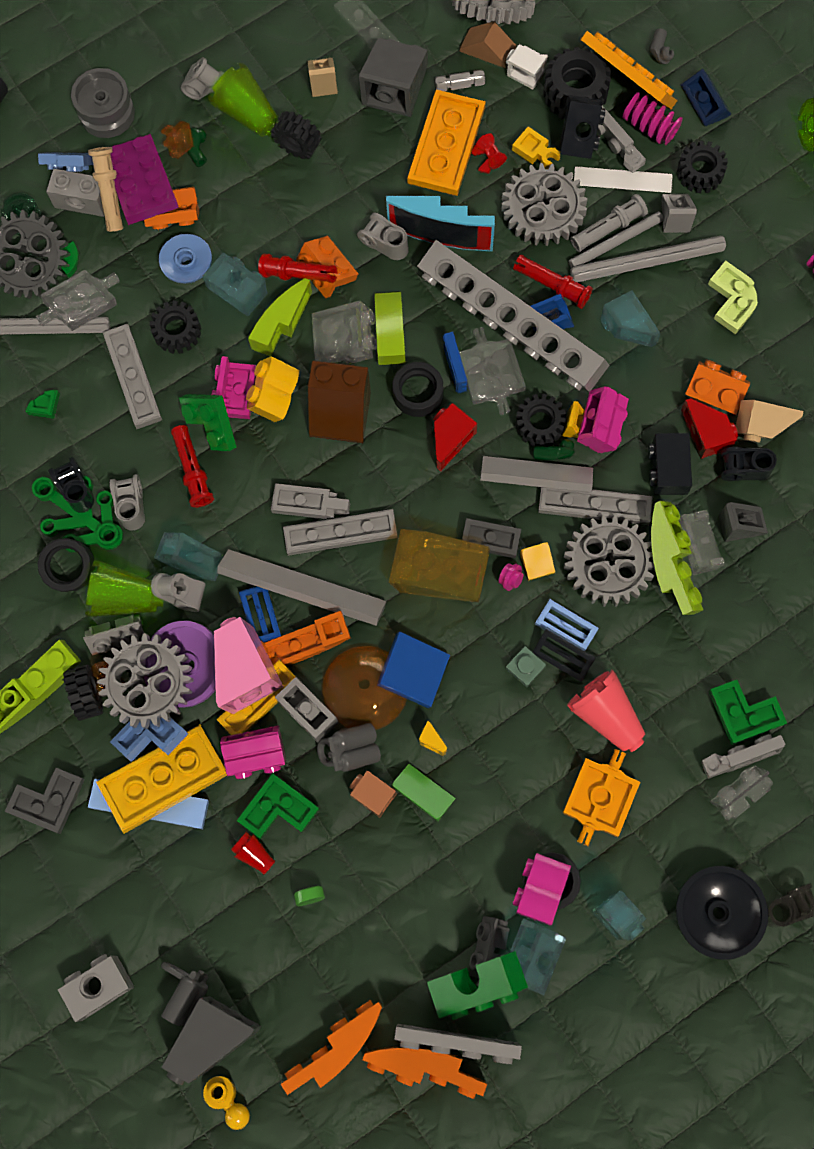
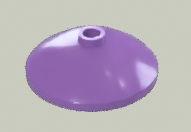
M176 621L165 625L155 633L161 637V644L168 638L172 641L170 649L175 645L181 648L177 656L185 654L188 657L183 665H189L192 660L194 662V668L186 673V676L194 679V682L186 684V687L192 691V694H183V698L188 704L179 703L177 707L183 708L198 705L207 700L216 690L214 634L207 627L191 621ZM150 655L146 659V668H151L156 664V655ZM165 666L161 672L167 671L168 667ZM145 675V676H144V680H145V682H146V685H149L148 682H147V680H148L150 677H148V676ZM165 679L160 683L159 689L161 693L167 692L170 689L171 680Z

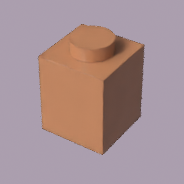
M369 771L364 776L358 774L350 785V789L353 790L350 796L379 818L397 795L393 788Z

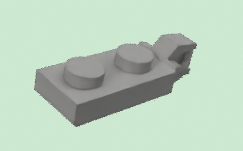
M605 109L603 125L598 124L597 134L603 135L607 139L613 153H619L624 158V166L634 173L645 164L646 159L636 149L631 137Z
M275 484L271 511L276 514L333 519L334 514L349 515L351 504L348 499L337 498V493L330 492V489Z
M771 735L763 736L754 741L756 745L746 749L744 745L734 747L728 751L729 755L720 756L714 753L702 760L701 764L708 779L725 772L729 773L780 753L785 747L782 736L779 735L774 738Z

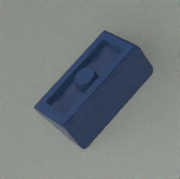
M701 69L681 84L705 126L731 115L713 81L704 69Z

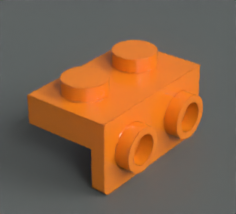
M195 187L172 189L179 208L145 219V227L152 226L153 229H164L168 227V224L179 223V226L194 224V220H198L200 213Z
M329 236L305 242L296 259L298 262L335 265L337 267L338 274L327 273L337 277L334 283L311 280L325 298L331 297L335 287L353 282L358 276V272Z
M706 359L705 363L699 361L685 395L737 415L741 400L744 399L750 386V381L746 380L747 375L736 370H731V373L720 370L722 365Z

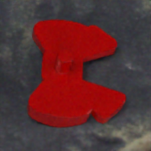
M491 133L481 136L472 150L473 156L486 154L488 157L478 168L481 173L489 174L491 169L494 170L500 167L507 160V156L499 152L496 145H494L495 138Z

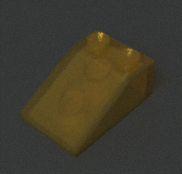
M401 529L389 583L400 593L479 602L490 548L431 532Z

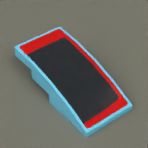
M386 196L387 219L402 227L406 231L407 236L432 244L437 240L444 246L451 248L493 251L495 216H467V206H440V196Z

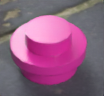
M508 563L499 576V584L503 585V588L507 591L518 588L524 576L522 567L518 564L512 565Z

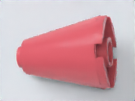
M613 670L610 672L606 671L584 687L585 690L581 693V698L578 694L573 696L568 702L567 707L621 751L629 749L630 752H633L644 743L642 738L645 732L616 673Z

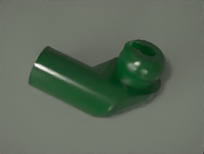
M193 128L188 132L185 146L186 152L197 167H201L207 162V158L200 149V143L205 142L206 132L201 128Z
M564 439L560 441V446H535L534 458L536 460L571 458L575 453V450H573L574 442Z

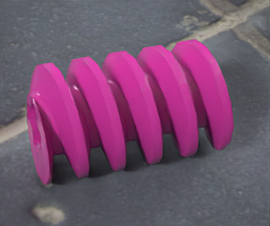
M639 92L636 93L628 103L623 113V119L626 121L631 120V124L634 127L639 126V130L643 133L648 131V136L651 139L656 137L658 144L664 143V145H667L677 134L683 118L679 117L676 121H672L675 114L673 111L665 116V105L657 110L658 100L655 99L648 104L650 96L648 93L642 98L639 97Z

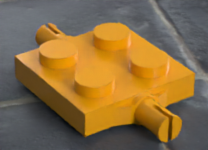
M614 749L609 765L598 764L587 758L584 760L564 808L563 814L577 819L584 825L577 842L583 843L585 846L589 847L594 831H604L619 837L640 785V781L626 776L619 770L626 756V753L621 752L616 762L620 750Z

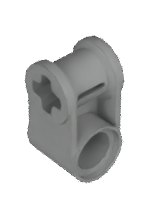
M202 57L198 62L191 65L181 85V91L191 99L200 100L217 90L224 79L225 73L215 70Z
M372 213L370 222L364 230L361 229L357 233L358 238L363 244L379 251L392 260H401L408 254L406 231L378 213ZM393 242H401L398 245L392 244Z
M135 474L132 478L118 481L110 479V490L116 517L125 529H139L145 522L142 500L143 490L139 475ZM131 510L136 511L132 517L124 518L127 512Z
M159 573L152 579L151 590L155 597L169 602L179 609L199 612L206 584L181 573H176L172 576L166 573Z

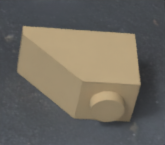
M741 400L736 422L737 432L744 435L743 440L760 443L761 438L772 439L803 416L804 411L756 400Z

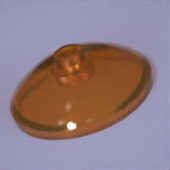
M373 646L354 647L341 653L329 665L323 680L324 701L328 710L345 727L352 728L371 723L375 730H378L393 722L402 712L407 699L377 686L389 652ZM361 681H369L370 686L367 689H361L359 687Z

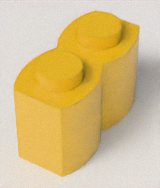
M271 356L257 364L254 371L256 376L255 385H252L248 390L246 400L248 401V410L273 422L283 420L288 411L291 394L298 381L299 370Z

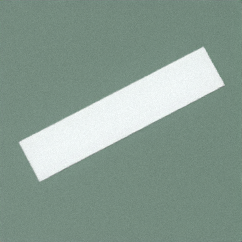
M575 167L574 181L580 179V186L671 193L672 174L638 171L632 173L626 170Z

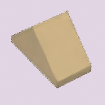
M333 57L308 61L312 96L338 94Z

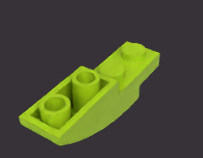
M659 501L654 506L651 527V548L656 576L662 593H674L682 615H694L703 611V607L701 605L702 596L699 590L694 587L690 578L692 576L691 569L687 562L683 561L684 557L692 554L689 547L691 541L688 534L682 530L679 522L680 513L676 506L671 502Z
M58 640L19 679L13 678L0 690V734L54 693L64 683V671L74 669L81 662L64 640Z

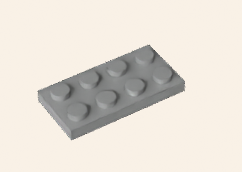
M397 1024L394 1039L401 1041L400 1047L419 1049V1044L432 1046L431 1052L450 1054V1049L462 1050L463 1057L481 1059V1054L493 1055L492 1059H494V1062L512 1064L513 1059L520 1060L522 1048L518 1042Z

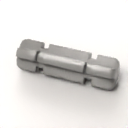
M475 70L473 74L462 72L450 74L448 78L445 75L435 78L436 90L447 91V88L451 90L469 88L471 84H474V86L485 84L483 70Z

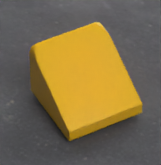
M574 401L567 412L566 424L562 433L563 437L578 438L585 411L578 401Z
M548 542L521 550L520 557L528 581L555 573Z
M427 721L419 738V744L442 756L446 755V745L432 724Z

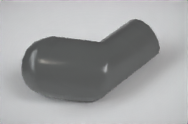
M662 28L655 30L650 45V52L658 63L668 64L674 57L673 49L668 51L670 47L664 46L667 31Z

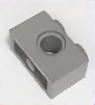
M53 169L46 192L54 208L104 217L98 181H95L93 176Z
M296 677L275 696L277 702L317 743L339 724L337 718Z
M104 954L90 963L92 968L81 974L80 971H77L63 980L66 985L59 988L58 992L75 1022L83 1021L134 988L118 956L107 957ZM94 977H97L101 982V990L96 995L89 989V983Z

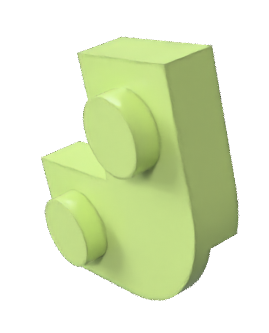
M725 261L712 276L708 285L728 298L726 303L716 313L714 319L736 334L753 314L758 304L757 293L754 288V281Z

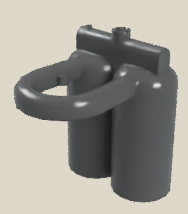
M371 723L335 732L332 737L321 739L317 745V754L321 763L327 767L334 766V771L341 770L347 772L379 762L381 757L380 750L374 743L377 737L376 730ZM325 744L330 746L331 752H329L328 755L329 758H332L331 760H328L325 756Z
M162 962L161 968L181 980L161 1016L177 1026H185L198 1000L204 997L208 991L206 984L208 975L202 970L198 972L192 971L188 974L171 963Z

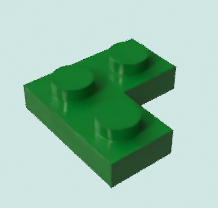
M186 394L179 397L182 415L185 418L186 424H204L206 438L211 450L231 451L237 448L222 395Z
M738 680L720 685L708 691L731 745L787 724L776 696L749 706Z
M272 773L237 819V822L260 839L263 838L278 816L303 833L320 809Z

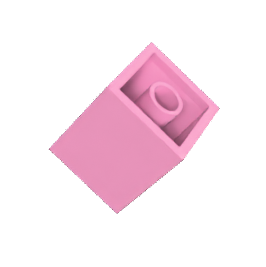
M232 617L223 621L220 624L221 628L214 631L216 703L219 708L231 714L237 713L284 687L254 627L241 617Z

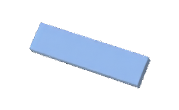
M94 779L88 808L111 812L96 783L99 779ZM190 796L150 820L203 829L209 800Z

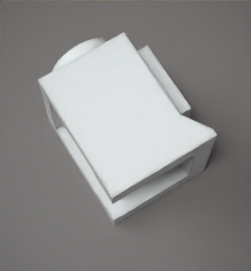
M519 44L516 50L512 49L507 56V76L534 89L546 71L548 55H540V53L525 45Z

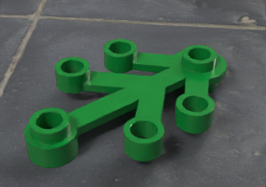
M85 476V481L89 482L88 487L92 491L94 487L93 482L89 477ZM40 477L33 482L32 492L39 500H50L72 516L71 518L58 520L50 518L43 520L40 524V530L44 535L53 537L59 531L87 527L94 533L80 536L67 534L62 539H74L86 546L98 544L105 550L115 549L122 543L123 531L113 522L112 507L114 503L109 491H101L96 497V501L101 507L102 523L93 518L92 508L83 513L74 511L63 496L56 491L55 484L49 478ZM44 488H50L48 494L42 495ZM79 493L80 499L83 496V493ZM105 496H109V502L106 504H102V498ZM54 524L53 530L45 531L47 525ZM114 533L112 540H105L107 534ZM65 549L68 552H75L72 549Z

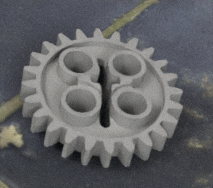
M452 0V6H455V10H460V14H467L468 18L477 17V21L484 19L487 23L494 21L497 24H510L511 21L519 23L520 20L527 21V18H531L534 15L535 0Z
M540 163L539 170H535L530 165L529 173L520 169L519 177L513 175L511 184H506L505 192L502 194L501 211H504L503 220L509 221L508 229L516 228V237L522 233L525 234L524 242H527L531 237L534 238L535 245L539 243L540 239L544 240L546 246L549 244V239H553L556 244H559L560 236L568 240L570 232L576 234L578 225L582 226L583 216H586L587 211L585 207L587 205V198L584 197L585 188H579L580 179L572 181V172L565 176L563 174L564 167L554 171V164H551L549 169H545L543 163ZM548 188H555L556 191H550ZM524 195H529V196H531L532 198L527 199V198H524V197H522V196H524ZM557 210H563V211H565L566 213L560 214V213H558V212H556V211H557ZM535 217H536V218H539V219H541V220H540V221H533L531 218H535Z
M602 516L601 522L598 524L592 518L590 528L582 524L580 526L582 534L574 531L572 538L575 542L568 541L566 547L571 551L565 552L564 558L570 561L565 563L564 569L572 570L568 574L567 580L576 579L573 590L584 589L581 597L584 598L588 594L592 595V604L598 598L602 599L603 607L606 606L608 600H612L613 605L617 607L620 598L628 604L630 602L629 594L636 599L639 598V589L646 591L648 584L645 581H652L654 577L652 573L648 572L655 570L654 563L649 562L653 560L652 552H648L651 548V542H643L647 533L644 532L638 535L636 533L638 529L637 524L631 529L627 527L628 519H625L622 524H618L617 516H614L612 522L608 523L606 517ZM615 542H625L628 545V550H618L615 547ZM590 544H595L600 548L601 552L599 554H591L586 547ZM632 556L635 560L632 561L626 558ZM606 557H610L611 561H615L613 566L608 561H605ZM585 562H590L594 564L587 566L585 565ZM619 569H630L633 577H622ZM599 571L604 575L605 580L601 582L595 581L591 577V573Z
M143 633L141 641L132 635L130 645L121 640L122 649L120 651L113 647L111 648L114 654L113 659L104 657L105 662L109 664L108 668H99V671L106 675L105 678L97 680V683L105 686V689L101 690L99 695L108 697L103 706L107 708L114 706L110 715L116 717L121 714L119 721L125 724L130 719V726L134 728L138 726L140 721L145 729H148L150 721H152L154 726L160 727V718L170 722L171 717L169 713L172 711L180 714L177 705L179 703L188 704L183 698V694H192V691L186 687L187 683L194 682L193 678L186 676V673L190 672L192 667L190 665H183L188 657L185 654L177 656L181 648L175 645L170 649L172 641L168 638L161 644V637L155 634L152 641L146 633ZM150 655H156V664L151 668H146V659ZM167 666L168 670L164 673L161 672L163 668ZM126 670H131V679L126 683H121L122 673ZM145 675L150 677L147 680L149 685H147L146 687L142 685L144 683L143 677ZM165 679H170V689L167 692L161 693L159 689L160 683ZM132 689L130 692H128L126 696H124V691ZM140 694H145V704L140 708H136L134 704L136 697Z

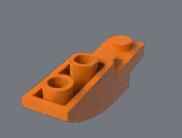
M369 1000L355 1010L358 1014L357 1017L349 1022L344 1017L331 1026L330 1029L333 1033L327 1039L333 1048L328 1050L327 1046H324L311 1055L312 1063L304 1068L299 1063L286 1072L287 1080L281 1083L286 1094H290L313 1077L321 1088L341 1072L360 1051L370 1036L383 1007L381 1002L373 1004Z
M384 1047L365 1052L362 1059L368 1062V1069L380 1074H384L385 1070L397 1074L395 1080L411 1087L414 1082L421 1083L424 1072L430 1074L428 1080L441 1086H446L447 1082L459 1086L457 1092L473 1099L476 1094L483 1096L487 1086L486 1081L459 1070L463 1060L462 1057L451 1053L431 1052V1048Z

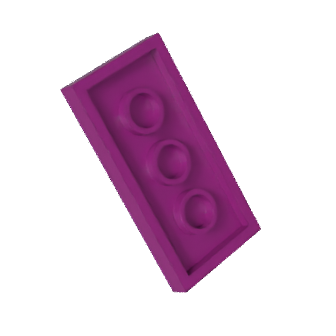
M151 134L112 146L113 169L117 172L114 179L115 188L128 225L179 208Z

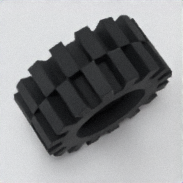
M288 111L282 112L271 130V137L274 138L275 143L280 144L279 147L281 149L285 148L288 154L293 153L294 157L298 158L300 156L301 159H310L322 139L320 131L316 130L317 127L310 124L311 121L309 119L304 120L302 115L296 116L295 112L292 111L290 113Z
M703 140L699 141L697 146L693 142L689 148L686 147L677 167V172H679L677 177L678 180L682 179L681 184L683 187L688 184L689 191L692 192L693 188H697L696 193L701 194L702 189L705 190V193H708L711 187L715 190L718 184H721L727 169L728 159L724 158L726 155L724 150L719 152V145L713 148L711 147L713 142L708 141L707 145H704ZM696 161L706 162L712 167V171L700 173L693 168L692 164Z
M173 301V306H169L168 302L163 303L164 309L158 306L156 308L158 314L152 313L151 318L153 321H150V330L157 345H160L164 351L168 349L169 353L174 354L175 350L179 354L183 353L182 348L185 347L188 351L191 350V343L196 346L198 343L197 337H201V325L191 306L187 307L185 302H181V305H179L178 301ZM173 320H182L185 322L186 327L182 333L170 335L166 332L167 324Z
M535 394L531 400L529 397L526 398L524 404L521 403L517 411V433L519 436H523L522 441L525 443L530 441V446L535 447V443L539 444V446H545L546 443H548V446L553 445L554 440L558 441L565 428L566 411L565 409L562 410V403L560 401L555 403L556 398L553 396L547 399V394H542L541 398H538V395ZM537 412H544L551 418V425L543 430L536 429L530 422L531 416Z
M87 664L64 671L65 690L68 693L67 697L77 720L82 721L103 714V701L99 695L100 689H98V683L95 680L91 667Z

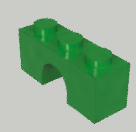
M516 951L475 965L479 975V986H476L471 981L467 968L428 981L427 985L438 1018L451 1015L452 1020L469 1015V1008L475 1007L476 1012H480L493 1007L494 1000L500 999L501 1004L518 999L517 992L528 988Z

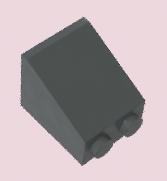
M378 37L359 75L362 105L411 117L428 66V49H424L419 45H407L399 43L394 39Z
M210 996L202 997L198 1000L161 1068L168 1071L166 1076L170 1080L180 1085H183L184 1082L189 1084L200 1078L259 1032L261 1025Z

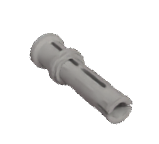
M635 194L627 203L622 206H615L611 210V214L572 236L570 239L575 250L580 252L617 228L628 227L629 222L637 217L646 216L648 209L644 200L638 194Z

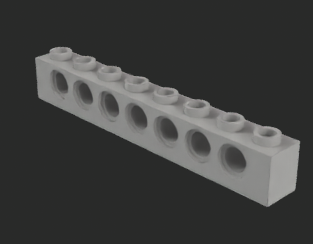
M436 240L417 265L424 273L422 278L432 286L438 283L444 287L441 292L453 301L458 297L464 302L462 304L464 309L473 315L477 312L483 315L482 321L493 330H496L497 327L505 331L503 336L514 345L518 341L526 346L524 352L535 360L541 357L547 361L546 368L557 376L560 372L569 377L566 382L578 391L583 387L590 392L610 366L603 357ZM449 269H454L453 274L449 278H444L445 273ZM470 283H474L473 289L468 293H464L465 287ZM489 298H495L492 306L484 307L485 302ZM511 312H515V318L511 322L506 323V316ZM531 327H537L535 335L526 338L527 330ZM552 342H558L557 349L552 353H547L548 345ZM572 358H580V362L575 368H568V362Z

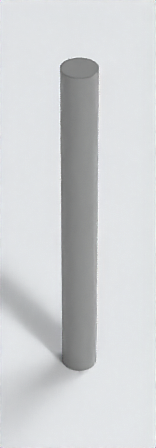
M658 211L568 261L570 267L583 265L664 220L662 213Z

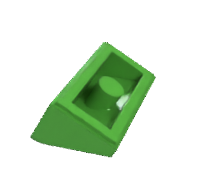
M410 764L406 766L391 785L393 789L437 822L440 821L456 799Z

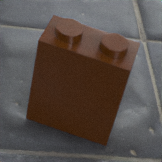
M312 361L308 384L309 437L355 443L364 442L371 397L368 367Z

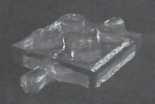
M83 270L41 294L42 301L49 310L37 315V320L44 326L56 318L61 320L72 331L117 305L115 297L107 289L120 282L118 276L113 272L103 279H98L86 270Z
M479 327V331L476 328L473 330V334L475 335L477 345L471 349L459 352L467 377V387L472 403L475 405L486 401H496L499 414L504 415V411L505 414H508L511 410L506 397L526 389L512 343L507 339L497 342L487 341L484 328Z

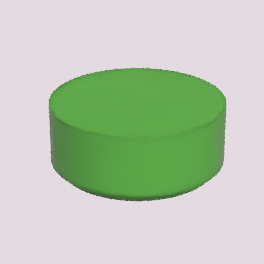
M313 886L295 892L296 906L309 905L325 899L323 887Z

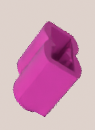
M537 853L534 860L528 858L523 872V876L528 877L525 888L518 887L512 904L518 906L516 913L551 926L571 866Z

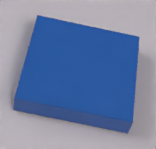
M398 632L377 686L426 708L432 707L450 655L402 632Z

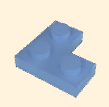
M38 153L39 164L47 165L48 170H63V166H66V171L79 172L89 170V165H93L92 156H89L88 153Z
M160 718V727L154 726L152 721H150L148 729L142 727L141 721L136 728L130 726L129 721L110 743L132 762L151 741L169 755L188 733L172 718L170 722Z

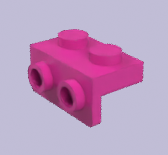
M222 356L221 364L216 365L215 381H218L217 390H213L211 395L223 396L228 417L250 419L251 411L247 409L248 401L246 400V395L250 387L255 385L256 376L254 371L257 365L230 363L228 357Z

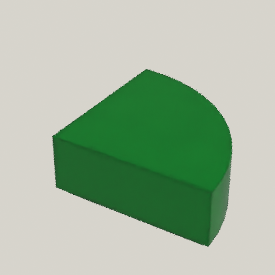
M74 241L63 248L64 251L70 253L69 257L63 258V261L70 266L61 268L68 279L76 272L79 261V251Z
M45 391L44 394L38 396L34 401H30L25 412L32 416L54 419L60 396L59 391Z

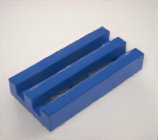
M453 332L446 333L443 336V348L455 390L458 393L467 391V377Z
M260 587L240 591L239 594L247 622L256 631L247 596L252 595L263 636L259 637L260 641L268 642L281 637L269 591ZM259 592H263L274 631L270 634L258 597Z

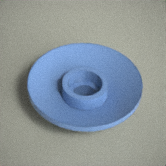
M181 234L169 239L163 245L159 254V265L163 274L177 283H192L201 279L208 272L212 263V254L208 244L202 238L192 234ZM185 261H191L190 264L183 265Z

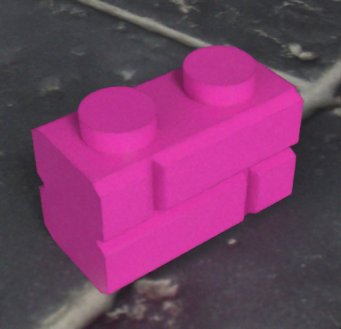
M604 386L592 389L589 392L577 442L589 446L590 449L597 453L615 451L622 439L620 433L623 422L628 415L626 408L629 399L621 394H617L615 390Z
M279 725L221 738L220 746L227 776L235 775L236 779H242L251 776L252 771L262 769L264 773H272L280 770L281 766L286 763Z

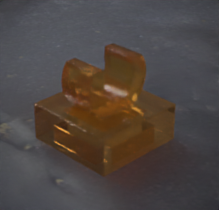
M180 121L175 126L166 125L161 130V133L167 137L163 145L169 148L171 157L179 159L194 146L190 124Z

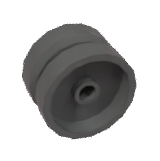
M96 68L86 71L77 78L72 86L71 99L82 126L89 134L98 138H112L121 135L129 129L134 121L135 108L126 82L119 73L106 68Z

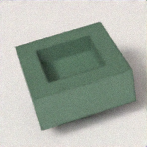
M524 646L505 669L527 688L544 670L546 664Z

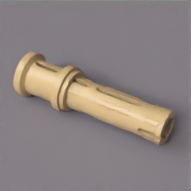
M99 147L88 150L89 156H92L95 171L92 175L95 181H98L106 230L110 232L123 229L114 181L117 172L113 169L111 159L113 150L112 147Z

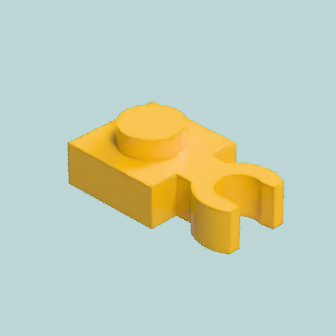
M527 127L512 145V151L531 164L538 159L543 163L545 169H549L550 165L553 164L548 158H554L556 161H559L561 155L556 148H547L549 140L530 127Z

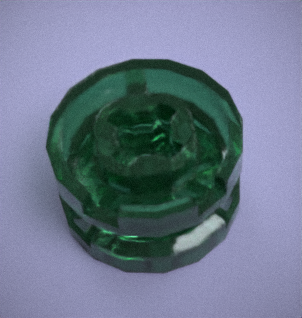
M13 194L3 202L4 206L1 209V216L9 221L11 220V212H14L20 218L21 210L27 212L29 217L32 211L39 215V219L42 217V213L35 200L28 194Z

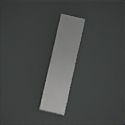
M125 324L103 332L136 429L162 421L129 325Z
M483 456L480 480L591 492L593 468Z
M541 487L538 513L587 519L593 518L596 520H601L602 516H605L607 521H612L613 517L617 516L618 522L623 523L625 519H628V523L649 526L653 496L593 489L591 492Z
M393 509L283 527L288 556L398 538Z

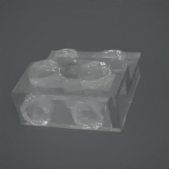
M361 301L312 313L315 361L328 363L345 361L351 364L372 359V350L377 349L376 338L371 334V325L375 324L373 311Z

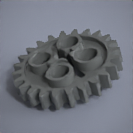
M21 210L20 218L17 214L11 212L10 221L2 216L1 222L3 225L0 227V288L5 286L4 292L7 294L12 293L14 290V296L20 298L22 293H24L27 299H31L32 292L37 297H42L41 289L51 293V283L57 286L60 285L56 279L57 276L66 277L61 268L70 266L63 261V258L70 256L69 252L63 250L69 243L65 240H60L64 233L61 230L55 231L57 228L56 223L52 221L48 224L49 218L43 215L39 219V215L32 211L29 217L27 212ZM16 233H20V242L16 245H13V235ZM42 239H46V248L42 251H38V242ZM10 248L22 253L30 252L35 256L47 257L49 261L43 262L30 257L23 258L14 253H5L4 249ZM10 259H14L15 267L11 271H7V262ZM40 265V274L37 277H32V268Z

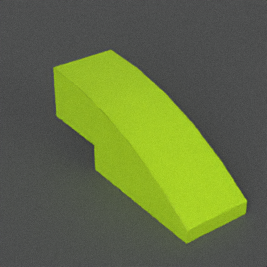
M304 278L290 287L268 307L248 338L252 350L272 356L281 334L292 337L312 293L309 279Z
M401 292L375 293L378 364H405Z

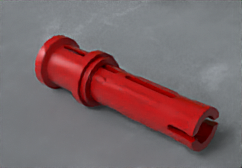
M263 254L258 262V271L263 278L278 276L281 280H288L295 277L334 283L337 277L327 273L338 274L335 265L293 261L289 256L276 258L270 254Z
M522 254L516 260L518 265L514 264V271H518L556 291V295L561 294L563 298L565 297L575 302L580 309L586 305L592 294L593 287L589 285L585 287L573 281V277L570 275L563 277L524 257Z
M176 426L171 430V434L173 435L185 473L183 484L189 490L191 497L189 500L190 506L195 508L206 506L214 501V496L212 493H209L206 483L208 479L207 474L200 469L188 432V426Z

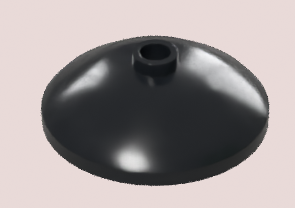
M714 866L698 871L684 883L677 897L676 919L681 934L692 948L710 958L729 960L746 955L760 943L767 929L768 907L763 892L751 877L735 868ZM716 907L720 908L723 912L720 919L715 918L713 915V910Z

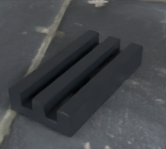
M548 627L532 652L580 682L583 681L597 657ZM549 637L588 661L585 663L546 639ZM542 646L581 667V673L541 650Z

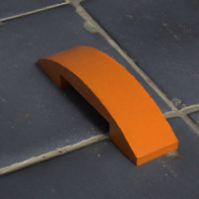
M342 611L314 621L315 624L264 643L261 641L272 664L274 665L278 660H281L285 666H289L318 655L350 639L351 636Z

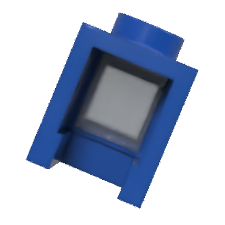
M561 294L530 306L562 329L574 327L567 303ZM532 327L534 332H536L537 327Z

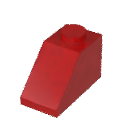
M694 399L685 400L681 411L701 459L721 453V450L734 446L738 438V432L733 422L730 423L727 414Z
M453 403L447 409L442 408L434 418L436 464L439 471H442L477 433V422Z

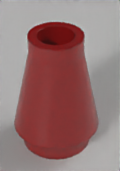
M245 832L231 849L236 854L235 858L257 869L263 875L275 863V860L271 858L254 834L251 836L248 832Z

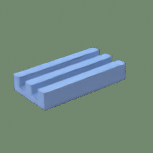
M549 599L535 622V625L545 630L548 627L585 650L599 629ZM550 609L589 631V634H584L549 613ZM544 619H548L549 621L553 622L554 624L558 625L559 627L563 628L564 630L583 640V644L575 640L574 638L570 637L569 635L565 634L564 632L560 631L559 629L555 628L554 626L550 625L549 623L545 622Z

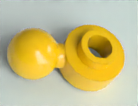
M222 1076L211 1078L204 1087L203 1096L205 1102L211 1108L225 1110V1121L231 1129L240 1130L244 1128L249 1122L250 1114L246 1106L234 1102L236 1097L234 1083ZM218 1086L223 1089V1095L219 1099L214 1096V1090Z

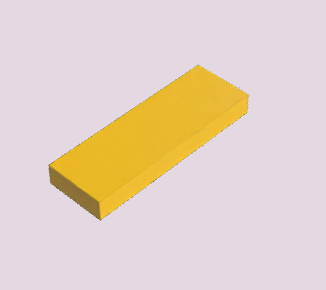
M278 660L273 666L284 686L283 688L235 714L225 711L217 719L230 735L248 732L278 703L275 696L296 677L281 660Z

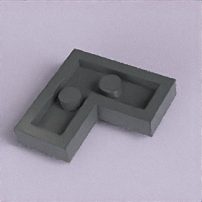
M466 518L455 574L483 580L488 553L516 558L521 529Z
M55 768L44 795L17 784L5 812L61 834L85 779Z

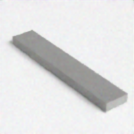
M229 549L218 565V574L333 612L342 611L345 616L377 626L385 609V600Z

